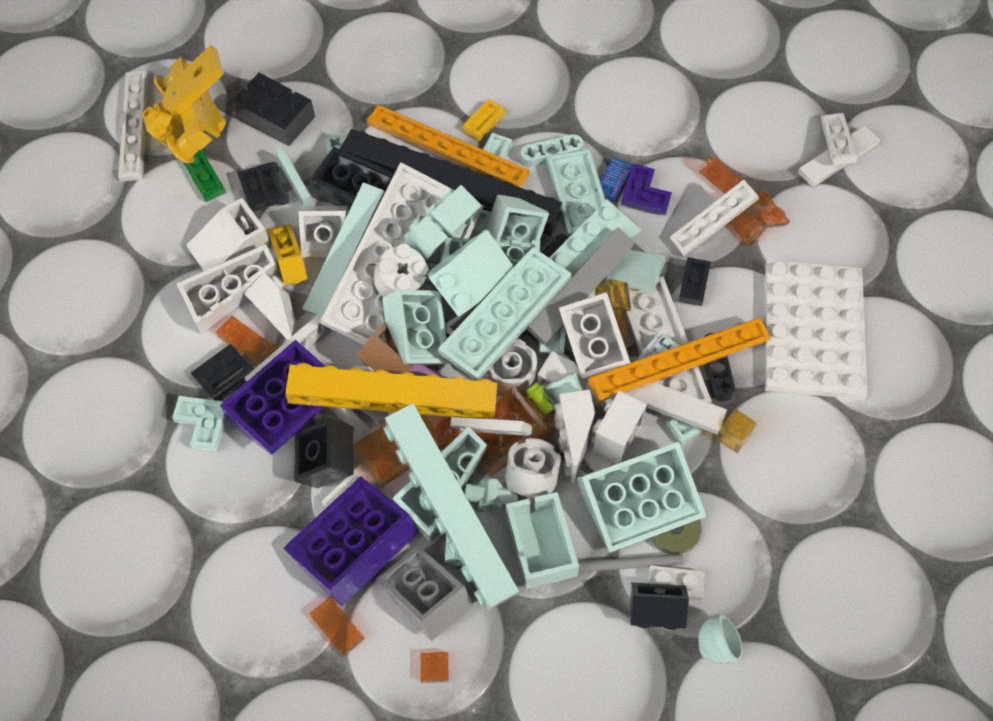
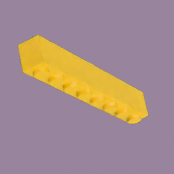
M306 363L290 365L286 387V397L290 404L397 412L413 403L419 415L494 419L497 383L491 382L488 379L472 381L466 380L463 377L440 378V376L434 374L415 376L409 372L391 374L385 370H376L374 372L363 371L360 368L345 370L330 365L323 366L322 368L312 367Z

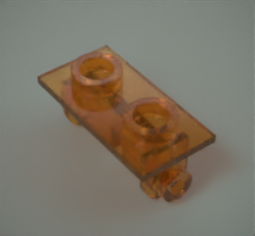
M713 156L708 157L706 160L708 165L699 171L725 194L744 180L731 170H728L717 157Z

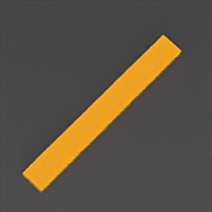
M378 105L367 119L369 126L458 165L467 167L474 172L490 175L494 179L510 182L521 188L530 176V170L383 106Z
M761 317L600 373L590 377L587 381L597 403L610 399V397H616L618 391L623 393L630 392L763 344L771 338Z

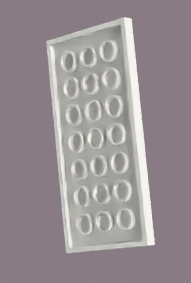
M400 163L320 324L363 345L367 343L372 335L385 323L383 296L378 292L374 284V271L381 256L388 249L404 244L406 241L404 236L410 230L409 227L418 218L422 220L426 216V211L433 204L439 205L442 197L451 188ZM483 205L474 215L469 225L455 238L470 237L484 207ZM440 251L427 263L428 272L438 265ZM427 274L419 290L439 291Z

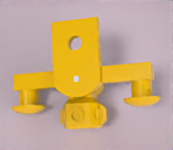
M212 45L207 47L191 64L180 57L170 66L171 72L165 78L161 75H155L154 83L163 95L162 103L157 102L152 108H146L142 114L146 130L159 142L168 146L171 153L177 159L188 164L193 163V155L202 150L212 140L203 131L205 130L211 136L218 138L226 124V119L221 116L220 111L211 99L208 89L224 74L218 50Z

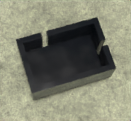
M258 73L247 84L248 90L244 88L232 100L237 119L287 146H290L315 118L311 99L296 91L293 94L292 89L261 73Z

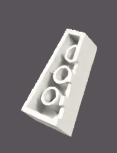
M265 244L176 284L197 328L202 334L249 299L244 292L263 272L270 277L274 275L278 277L279 272Z

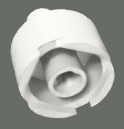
M400 244L399 246H394L383 253L375 268V287L383 297L397 289L419 290L427 277L428 265L422 255L408 245Z
M516 339L487 371V378L491 382L497 383V394L519 396L526 394V391L534 385L537 374V356L535 351L525 345L524 341Z
M534 438L526 439L525 443L519 445L518 442L513 444L509 450L505 474L507 489L511 493H517L530 498L550 494L556 487L561 463V456L559 453L557 455L554 451V446L544 440Z

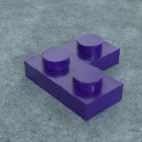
M633 164L621 205L666 216L672 192L650 187L655 169Z

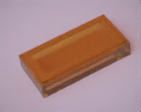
M331 597L327 598L309 613L313 621L343 657L365 639Z

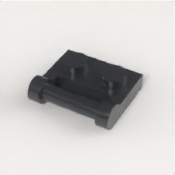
M269 162L237 172L248 206L252 212L277 204L285 205L290 201L288 193L284 191L278 174L279 167L275 162ZM263 176H270L275 190L274 194L269 195Z
M229 344L192 371L191 375L212 400L223 401L222 397L244 382V378L254 368ZM239 369H242L241 372H239L237 375H235L233 378H231L217 390L215 389V387H217L219 384H221L223 381H225Z

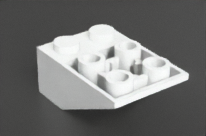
M240 198L222 208L186 246L202 270L206 271L266 244L268 247L271 244L266 229L243 198Z
M590 390L559 394V403L555 404L556 415H554V424L556 430H559L560 438H558L560 453H564L563 470L565 477H570L571 485L576 482L592 434L595 411Z

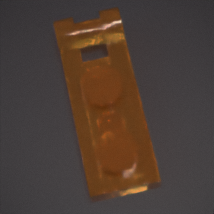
M231 316L216 331L217 337L228 345L231 344L240 354L256 366L260 365L278 349L276 345L269 343L234 316Z

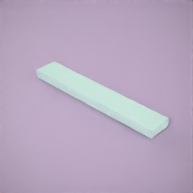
M366 183L362 184L302 308L304 311L323 317L385 194L384 190Z

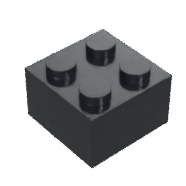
M329 418L295 434L294 482L318 489L354 475L353 426Z

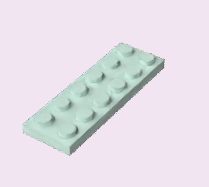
M532 247L438 348V353L475 381L481 379L567 284L572 274Z

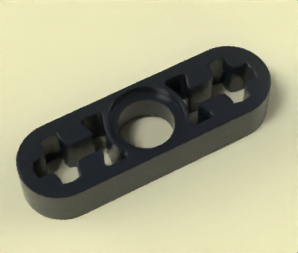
M727 356L704 365L711 395L714 399L721 402L728 401L735 390ZM719 362L724 366V370L716 372L711 368V364ZM722 378L723 388L727 389L726 393H723L721 389H718L720 385V379Z

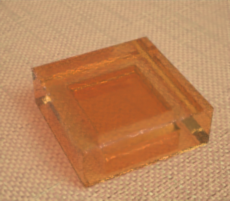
M448 652L420 653L421 683L449 682Z

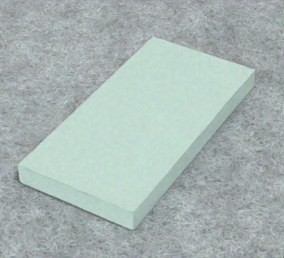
M590 149L546 157V164L558 201L563 202L561 216L568 237L606 201Z

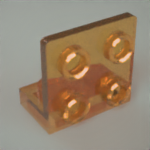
M754 190L759 199L729 222L747 245H753L766 228L786 226L790 222L785 216V212L776 206L771 200L770 194L764 190Z

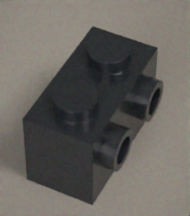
M631 582L630 625L640 628L664 627L669 630L686 629L689 604L686 585Z

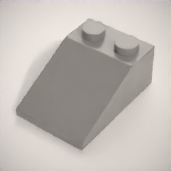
M417 546L377 578L379 583L415 626L430 641L434 640L474 607L465 586L420 546Z

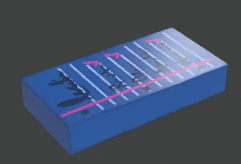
M615 157L612 158L600 180L605 199L616 202L629 178L633 164Z

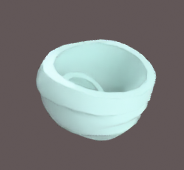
M714 614L708 618L701 626L698 635L699 651L702 657L717 664L740 661L742 657V641L735 626L723 614Z

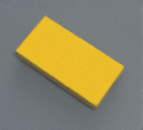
M488 99L462 125V131L480 141L506 114V109Z

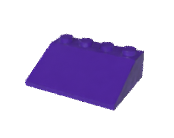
M296 339L220 405L226 418L241 433L270 455H273L325 408V406L290 404L287 401L286 387L290 365L306 363L312 367L323 368L325 366Z
M360 476L283 549L342 607L419 530L409 513Z

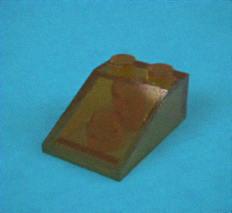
M514 386L496 403L494 420L524 421L532 426V432L529 436L475 432L487 444L486 451L479 463L490 476L495 475L507 466L509 450L516 442H518V445L525 443L526 439L530 438L542 440L555 428L554 424L546 415H543V412L531 398H527L528 394L526 391Z

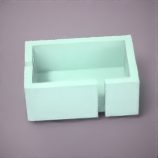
M462 185L455 191L451 188L442 197L439 205L433 204L426 211V216L422 220L418 218L409 227L410 230L404 236L406 239L404 244L418 251L427 264L441 251L447 238H455L469 225L482 205Z
M558 492L534 497V512L531 513L529 499L506 504V518L518 562L520 561V570L525 589L578 577L579 564Z

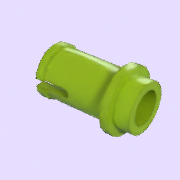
M536 382L526 391L528 394L527 398H531L545 416L555 408L556 403L543 390V384L539 385Z

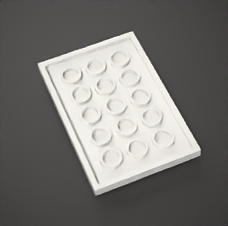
M767 260L765 263V327L771 339L765 342V391L865 400L868 392L862 268Z

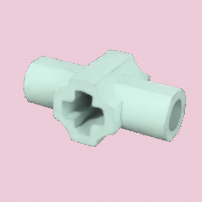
M497 479L481 480L480 485L465 484L464 494L469 502H478V508L484 511L493 512L501 510L502 505L517 502L518 494L511 493L507 488H503V482Z

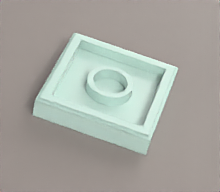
M629 250L608 273L606 284L653 292L664 267L666 256Z

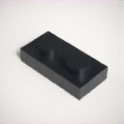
M687 257L678 299L679 302L702 306L711 264L710 261Z

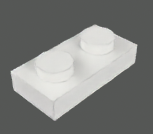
M650 566L648 583L686 585L689 599L702 601L704 591L703 571Z

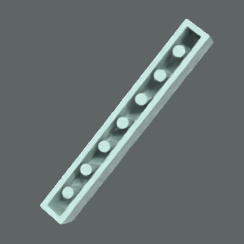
M412 403L385 418L386 427L383 430L390 442L395 441L399 449L396 450V454L402 465L408 464L411 473L408 475L414 487L420 486L424 496L421 499L426 509L434 511L437 517L434 522L440 534L446 533L450 543L447 546L454 558L459 557L464 565L460 568L463 576L468 583L471 581L474 583L477 589L474 595L480 606L486 605L489 611L517 595L519 592L518 588L414 404Z

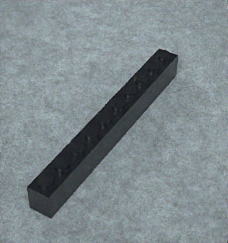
M351 128L340 147L345 152L396 173L400 163H403L453 190L462 185L484 206L482 210L492 212L497 195L520 198L549 213L542 234L552 236L561 216L563 202L553 197H546L537 194L533 190L517 187L510 182L494 179L490 175L474 172L467 167L454 165L447 160L434 158L427 153L414 151L407 146L394 144L384 138L369 135L364 131H357Z

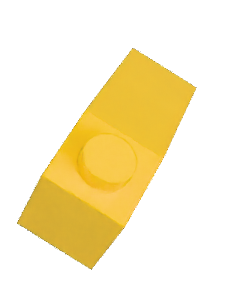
M291 224L268 229L284 284L294 285L307 280L302 254Z

